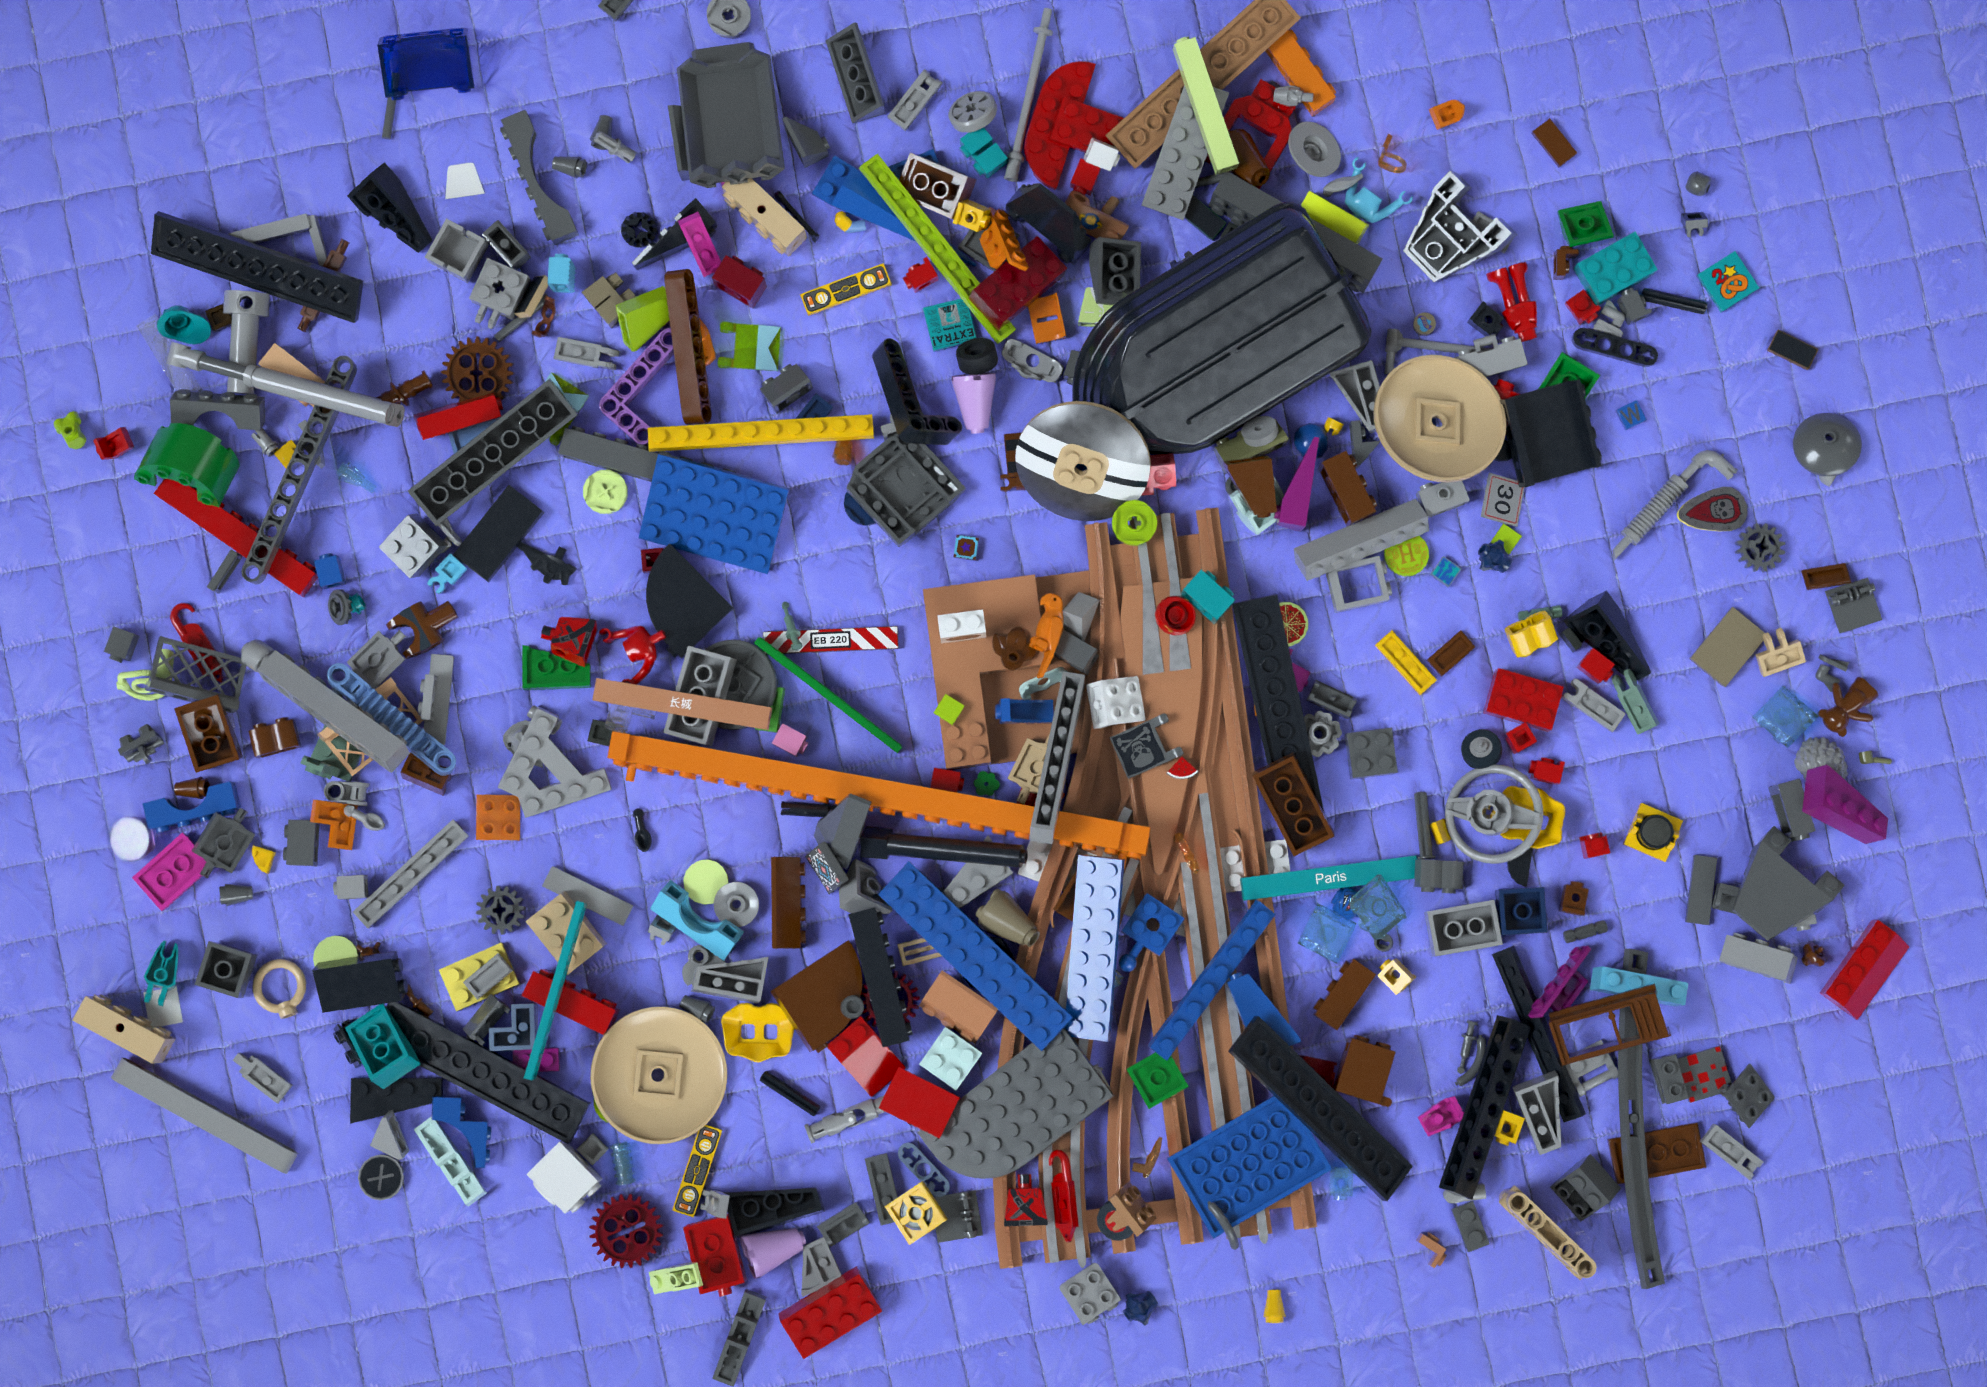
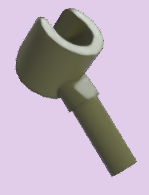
M1872 751L1859 753L1861 764H1891L1892 762L1891 759L1873 758Z

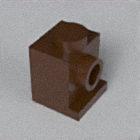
M1571 881L1570 885L1566 884L1563 886L1559 912L1578 916L1585 915L1589 889L1584 888V883ZM1574 893L1579 895L1578 902L1572 900Z

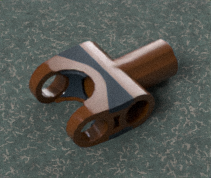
M449 600L429 612L420 601L401 611L386 626L389 631L404 626L413 629L415 634L414 641L402 653L405 659H409L428 652L441 644L444 639L438 629L457 619L458 615Z

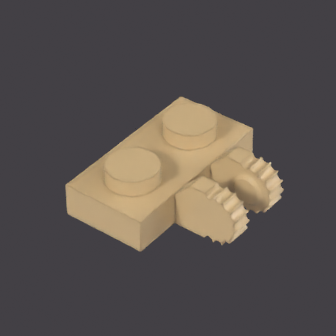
M1782 628L1776 629V636L1780 646L1774 648L1772 637L1767 632L1763 634L1767 650L1755 654L1760 673L1763 677L1806 662L1801 642L1797 639L1787 643Z

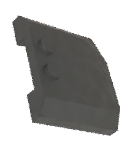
M899 436L889 437L855 466L846 491L898 547L912 539L953 504L966 490L964 485L926 444L905 443Z

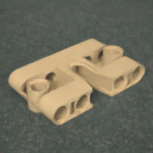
M1514 1185L1511 1189L1508 1188L1501 1191L1499 1195L1501 1206L1530 1234L1534 1235L1576 1278L1581 1280L1582 1278H1590L1595 1274L1597 1267L1594 1260L1521 1190ZM1532 1213L1531 1220H1528L1529 1215Z

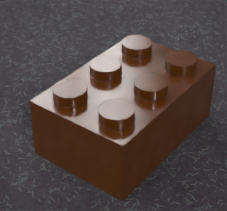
M1344 451L1323 461L1318 470L1347 527L1372 517L1376 512L1375 507H1377L1374 497L1368 495L1365 489L1367 483L1363 475H1358L1355 469L1357 463L1353 455H1348L1347 451Z

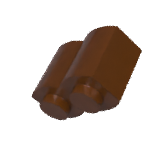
M288 717L276 719L275 724L268 726L266 723L256 724L253 726L254 729L248 731L256 758H263L301 747L296 723L293 719L289 720Z

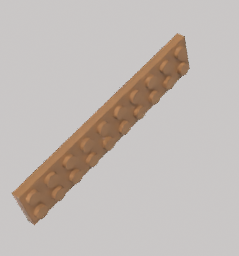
M1253 0L1200 49L1213 87L1223 90L1301 19L1286 0ZM1179 69L1105 135L1134 169L1165 141L1185 85Z

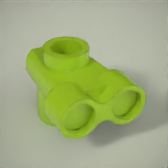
M76 411L69 412L65 418H59L54 421L53 425L56 432L63 436L69 448L80 449L85 445L86 437L81 432V419Z

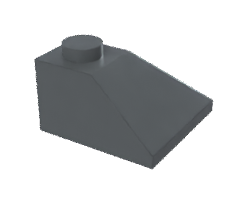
M788 117L782 118L785 131L805 168L828 157L827 149L830 146L825 136L820 137L817 131Z

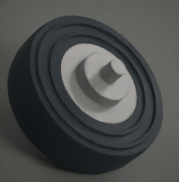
M1479 729L1472 731L1464 738L1461 745V753L1464 761L1470 767L1483 769L1499 762L1502 755V745L1495 733Z

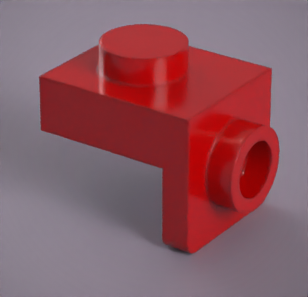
M120 427L105 437L93 440L96 451L102 460L116 459L134 448L126 427Z

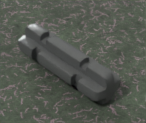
M1601 920L1595 922L1594 925L1591 923L1574 928L1575 930L1564 931L1563 937L1566 943L1576 941V939L1581 940L1594 936L1596 933H1605L1608 931L1606 922Z

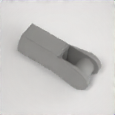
M1483 1183L1477 1185L1472 1200L1456 1196L1445 1190L1443 1197L1448 1203L1486 1199L1485 1185Z

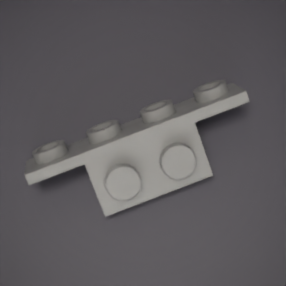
M431 654L429 674H425V679L421 680L420 692L423 693V702H419L418 715H421V719L424 720L423 730L442 745H445L454 657Z

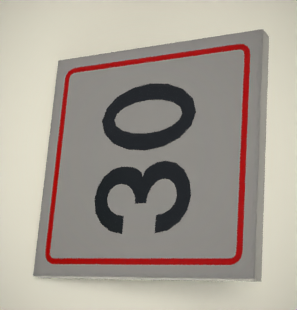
M1488 473L1481 517L1517 527L1525 487H1519L1517 480Z

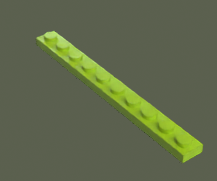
M878 153L859 167L860 171L994 341L999 344L1016 330L1011 322L998 331L968 299L972 290L980 284Z

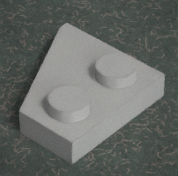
M824 1237L803 1246L802 1297L817 1291L842 1275Z

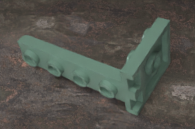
M337 736L331 741L336 749L346 750L347 741L341 736ZM320 737L311 757L304 755L300 764L306 766L305 771L330 780L332 776L347 782H351L353 778ZM349 744L350 751L362 752L352 744ZM340 752L345 759V753ZM348 753L347 762L354 770L359 764L361 755Z

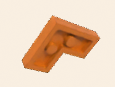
M313 800L310 822L331 825L328 847L352 850L356 819L344 814V808L350 804Z

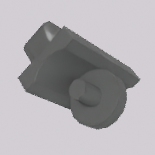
M146 724L139 728L138 731L141 737L136 740L131 735H125L119 739L121 746L118 749L119 754L128 763L133 760L137 763L143 759L146 764L152 762L150 755L156 752L155 748L164 744L162 737L149 724Z

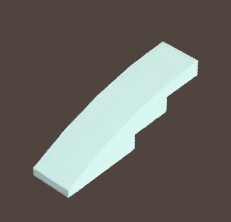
M430 1117L414 1129L436 1165L441 1168L450 1184L455 1187L465 1205L469 1207L487 1194L463 1156L436 1120H432Z

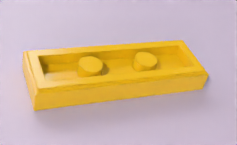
M1392 630L1374 645L1419 695L1437 681Z

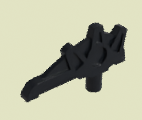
M523 542L518 545V548L525 553L532 563L531 569L533 571L538 570L544 575V583L549 584L551 580H561L562 585H568L570 576L577 568L570 564H565L562 560L567 551L566 549L559 546L555 555L550 556Z

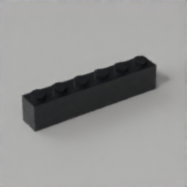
M874 907L848 914L882 1046L886 1047L909 1041V1036L913 1035L910 1021L905 1022L903 1014L907 1013L904 999L899 1000L897 992L901 991L898 977H893L892 969L896 967L893 955L888 956L886 947H889L890 944L887 933L882 934L880 926L884 924L881 911L877 912Z

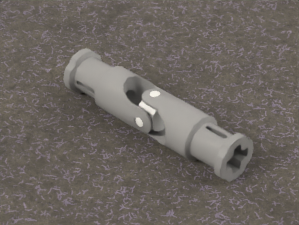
M884 1096L874 1100L868 1099L848 1107L842 1113H833L823 1117L822 1121L817 1123L805 1124L804 1126L811 1144L815 1143L816 1139L826 1135L830 1137L840 1133L847 1126L855 1127L878 1118L879 1114L885 1112L879 1109ZM854 1109H861L865 1112L861 1120H856Z

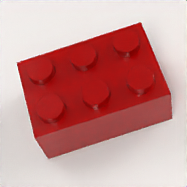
M1498 668L1494 671L1483 714L1518 724L1526 722L1529 727L1549 732L1553 728L1564 687Z

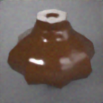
M1808 941L1803 947L1804 956L1801 958L1802 962L1806 966H1823L1827 962L1823 951L1824 947H1819L1818 944Z

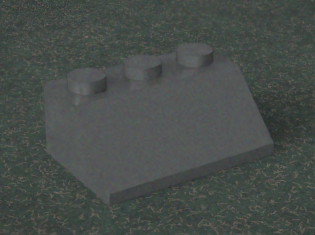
M668 105L677 170L682 181L690 180L681 106Z

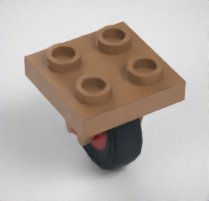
M1129 1181L1109 1199L1110 1201L1106 1202L1099 1209L1097 1225L1101 1233L1107 1238L1122 1241L1129 1238L1133 1233L1136 1236L1142 1234L1157 1217L1153 1208L1142 1199L1139 1189Z

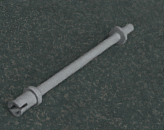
M1049 8L1043 9L1040 27H1034L1033 32L1038 34L1013 151L1007 154L1008 164L1004 179L1011 182H1018L1020 166L1024 162L1021 151L1046 37L1053 35V31L1048 29L1052 9Z

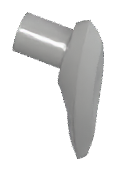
M1362 173L1352 177H1341L1329 182L1323 188L1324 196L1330 197L1334 192L1343 191L1353 186L1363 178Z

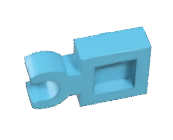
M449 554L435 569L439 575L429 579L427 584L431 587L435 582H439L440 587L436 593L441 594L445 590V584L449 582L453 586L467 571V568L452 554Z

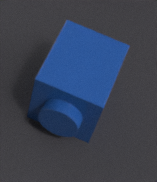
M328 553L319 556L320 559L314 561L321 588L328 589L346 584L341 560L338 556Z

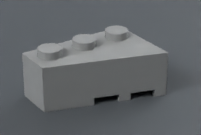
M1370 360L1329 373L1369 433L1377 432L1374 423V402L1380 384L1373 361Z
M768 957L699 966L694 971L691 992L758 1004L761 1001Z

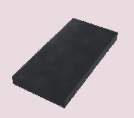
M508 485L453 555L489 583L545 512Z

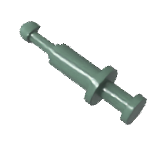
M783 602L782 609L785 612L784 621L787 627L785 635L787 639L792 640V650H799L803 647L802 643L798 640L801 632L799 629H796L792 615H789L787 609L789 608V603Z

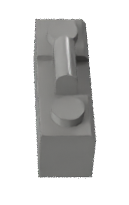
M1495 334L1473 340L1475 352H1472L1471 349H1466L1458 352L1459 356L1455 357V359L1471 365L1485 377L1528 365L1521 338L1515 340L1514 336L1502 339V344L1499 345ZM1493 344L1494 349L1481 352L1480 347Z

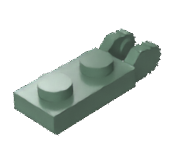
M1627 669L1623 674L1630 687L1629 689L1625 690V685L1618 675L1612 677V682L1636 733L1641 734L1659 725V722L1640 685L1637 684L1634 673Z

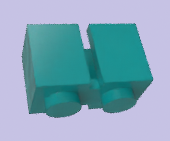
M983 127L963 136L960 139L961 147L959 149L965 158L970 157L975 162L972 165L975 171L980 176L983 174L988 179L1008 164V157L997 143L993 144V138Z

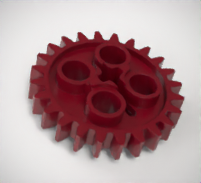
M620 1194L619 1201L613 1196L611 1197L612 1204L604 1201L603 1206L605 1209H596L600 1216H592L591 1218L596 1222V1225L589 1226L590 1229L595 1230V1233L589 1236V1238H596V1242L592 1244V1247L599 1246L600 1249L596 1254L604 1253V1262L611 1258V1266H614L617 1261L620 1262V1268H624L626 1262H628L630 1268H633L634 1261L640 1266L642 1265V1257L649 1261L650 1256L648 1253H657L653 1246H660L662 1244L657 1240V1237L664 1236L663 1233L658 1232V1229L663 1227L664 1224L657 1223L656 1221L661 1215L654 1216L653 1213L656 1207L649 1209V1200L642 1204V1196H639L636 1201L633 1200V1194H629L626 1200L624 1195ZM631 1209L638 1213V1220L636 1222H631L627 1218V1212ZM608 1219H614L617 1222V1229L615 1231L607 1229L606 1221ZM642 1221L645 1222L644 1226L629 1233L630 1237L627 1234H623L615 1239L608 1240V1236L624 1229L623 1225L629 1228ZM637 1231H644L647 1234V1241L645 1243H640L636 1240ZM617 1240H623L626 1243V1250L624 1252H618L615 1249V1242Z

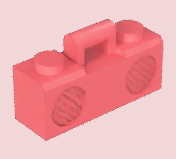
M1173 453L1150 455V475L1141 496L1154 495L1155 488L1168 490L1171 487H1176Z

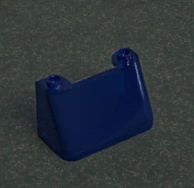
M468 28L396 34L379 38L377 47L385 98L391 97V100L404 99V95L411 91L453 87V89L458 90V93H467L472 88H475Z

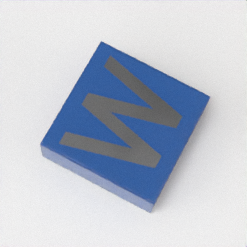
M1637 400L1616 410L1625 431L1647 420Z

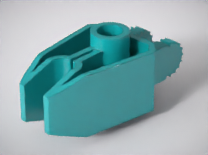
M165 940L155 951L144 975V980L148 985L144 1002H150L154 987L161 988L162 991L158 998L159 1006L164 1005L168 990L170 991L176 987L179 962L177 943H175L169 958L165 959L163 956L166 946Z

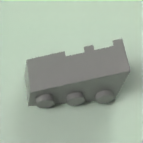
M989 836L984 839L985 842H992ZM965 863L944 890V893L957 907L962 908L1012 875L1013 872L1007 866Z
M1733 933V936L1726 935L1719 959L1721 963L1791 984L1798 960L1791 953L1792 949L1778 945L1777 949L1768 947L1769 942L1759 939L1751 942L1746 940L1747 936Z
M1555 1070L1512 1087L1539 1155L1561 1147L1559 1081Z

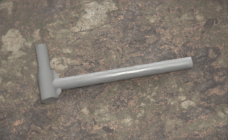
M1387 329L1385 347L1387 354L1384 374L1388 375L1394 369L1395 354L1401 347L1458 353L1466 349H1471L1472 352H1475V346L1403 338L1400 330ZM1480 347L1481 352H1485V351H1489V350L1494 349V348Z

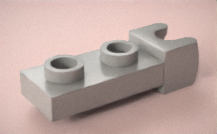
M1574 678L1570 684L1576 689L1575 696L1564 693L1561 695V699L1580 710L1611 733L1614 732L1626 713Z

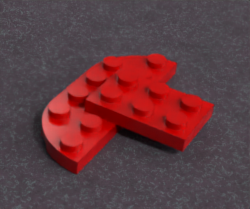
M1078 61L1065 64L1056 69L1046 79L1039 92L1024 144L1026 161H1028L1033 175L1043 185L1052 190L1057 189L1069 148L1086 153L1092 138L1114 146L1105 135L1124 119L1083 104L1096 65L1091 62Z

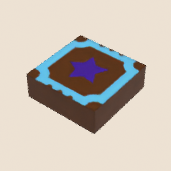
M957 535L953 558L976 561L979 538Z

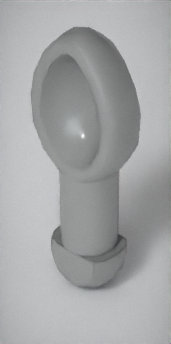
M347 805L344 808L346 816H351L361 821L365 828L369 830L379 831L385 827L384 821L377 814H365L355 809L352 805Z

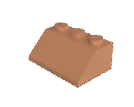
M943 970L919 1005L927 1015L935 1016L941 1020V1023L946 1028L954 1029L960 1033L964 1040L972 1041L973 1043L977 1042L998 1011L992 1003Z

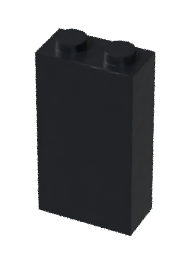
M397 951L317 963L312 972L322 1013L402 1001L408 992V985L406 979H403L402 976L403 964L401 958H398Z

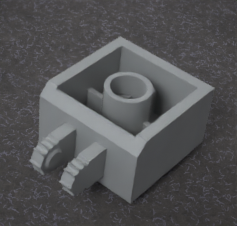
M487 258L469 297L472 303L480 306L475 322L480 324L483 321L487 309L493 311L488 321V328L493 329L500 315L513 320L516 316L514 312L531 283L529 276ZM503 286L505 290L497 293L496 289Z

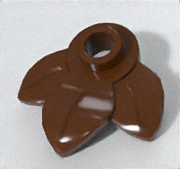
M1020 627L1013 628L1007 637L995 633L992 638L994 652L1001 657L1003 666L1009 670L1019 669L1024 661L1031 660L1036 654V650L1029 646L1030 642L1026 643V634ZM1014 655L1017 660L1012 661L1009 659V656Z

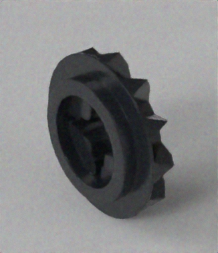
M634 212L626 216L621 224L623 239L633 247L639 248L649 245L657 233L655 221L644 212ZM641 221L642 228L645 231L640 232L636 238V232L631 227H637Z

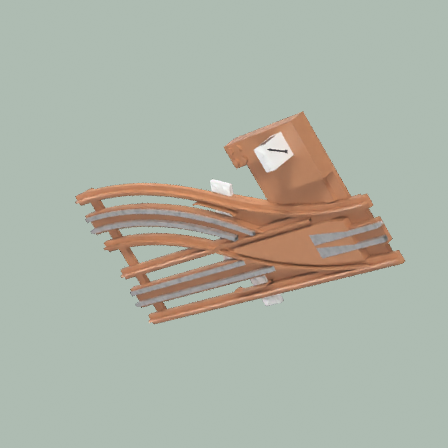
M1205 508L1203 510H1196L1199 534L1177 536L1174 513L1157 515V528L1150 541L1139 546H1130L1124 543L1110 545L1107 522L1085 525L1089 571L1035 577L1034 574L923 589L938 705L944 695L947 694L965 706L953 726L940 718L946 770L1016 762L1027 738L1037 743H1045L1052 724H1000L999 719H995V705L999 704L1000 699L1023 700L1020 696L1019 687L1024 682L1037 676L1044 658V652L1036 650L1035 656L1031 660L1024 661L1019 669L1009 670L1003 666L1001 657L994 652L992 638L995 633L1007 637L1013 628L1020 627L1026 634V643H1029L1031 637L1036 636L1037 624L1045 612L1044 606L1040 605V599L1043 595L1054 593L1061 597L1063 609L1078 592L1099 599L1084 641L1098 650L1096 654L1099 655L1089 675H1085L1053 656L1046 670L1048 672L1055 668L1063 667L1068 672L1085 675L1084 691L1071 754H1077L1062 812L1151 828L1147 856H1141V860L1127 858L1123 874L1120 924L1124 914L1132 916L1146 893L1184 917L1185 919L1175 934L1186 938L1191 983L1193 985L1231 934L1226 893L1241 891L1240 878L1290 872L1285 839L1264 842L1257 785L1252 776L1254 763L1232 606L1215 624L1193 606L1196 613L1195 624L1189 632L1183 635L1175 636L1165 633L1157 625L1155 619V611L1159 603L1169 596L1183 597L1181 595L1182 590L1201 569L1204 572L1210 571L1217 578L1216 583L1219 586L1223 587L1225 585L1229 588L1219 509ZM1134 517L1132 521H1129V525L1132 526V529H1136L1137 526H1141V522L1137 521V517ZM1014 655L1009 656L1010 660H1017V658ZM1137 676L1139 678L1145 721L1116 724L1094 729L1086 685L1100 680ZM1048 678L1041 679L1038 685L1045 684ZM1060 682L1051 685L1045 690L1030 694L1031 700H1053V710L1055 711ZM1161 714H1166L1169 721L1155 729L1165 752L1181 747L1183 755L1128 779L1110 737ZM1181 757L1199 771L1196 775L1187 779H1176L1166 774ZM1030 840L1027 847V863H1023V866L1019 868L1018 874L1039 882L1028 917L1037 927L1040 935L1036 943L1031 947L1027 945L1019 946L1016 963L1034 980L1050 921L1052 928L1055 927L1053 923V908L1058 902L1061 892L1066 889L1077 870L1078 855L1084 854L1118 858V856L1105 854V849L1096 848V852L1083 850L1082 845L1074 844V847L1070 848L1060 846L1059 841L1053 840L1052 844ZM1272 897L1247 900L1248 910L1255 900H1258L1274 913ZM1274 916L1255 942L1260 986L1264 994L1289 1023ZM1151 918L1147 921L1146 925L1150 931H1157L1159 929V922L1156 919ZM1072 928L1054 999L1065 1010ZM1143 947L1136 957V968L1130 971L1125 990L1110 1080V1090L1115 1096L1108 1103V1201L1124 1184L1130 1181V1122L1133 1080L1126 1069L1136 1064L1147 997L1153 1037L1173 1012L1165 949L1160 956H1157ZM1226 982L1197 1020L1211 1131L1216 1130L1255 1107L1251 1073L1228 1052L1243 1032L1244 1025ZM1004 1017L997 1070L1023 1050L1025 1035L1006 1017ZM1072 1037L1090 1061L1093 1040ZM1177 1047L1171 1056L1181 1072ZM1184 1090L1162 1102L1169 1156L1191 1144ZM1085 1119L1038 1155L1039 1187H1041L1048 1225L1004 1226L1009 1188H1016V1171L993 1178L994 1226L1000 1269L1023 1266L1020 1242L1043 1239L1045 1263L1077 1259L1080 1267L1084 1268L1086 1258L1091 1257L1088 1233L1101 1231L1097 1225V1215L1100 1208L1086 1210L1084 1180ZM1054 1150H1062L1068 1155L1071 1164L1072 1181L1075 1184L1079 1227H1076L1072 1241L1066 1243L1059 1228H1056L1051 1182H1053L1055 1175L1062 1173V1166L1059 1157H1055L1053 1165L1049 1166V1155ZM1171 1167L1175 1198L1145 1202L1153 1208L1157 1217L1151 1225L1178 1222L1181 1245L1204 1242L1201 1217ZM1311 1182L1234 1226L1233 1229L1237 1238L1259 1235L1260 1241L1266 1244L1268 1234L1272 1233L1269 1209L1291 1207L1294 1230L1317 1227ZM1134 1233L1122 1241L1111 1239L1113 1254L1136 1251Z

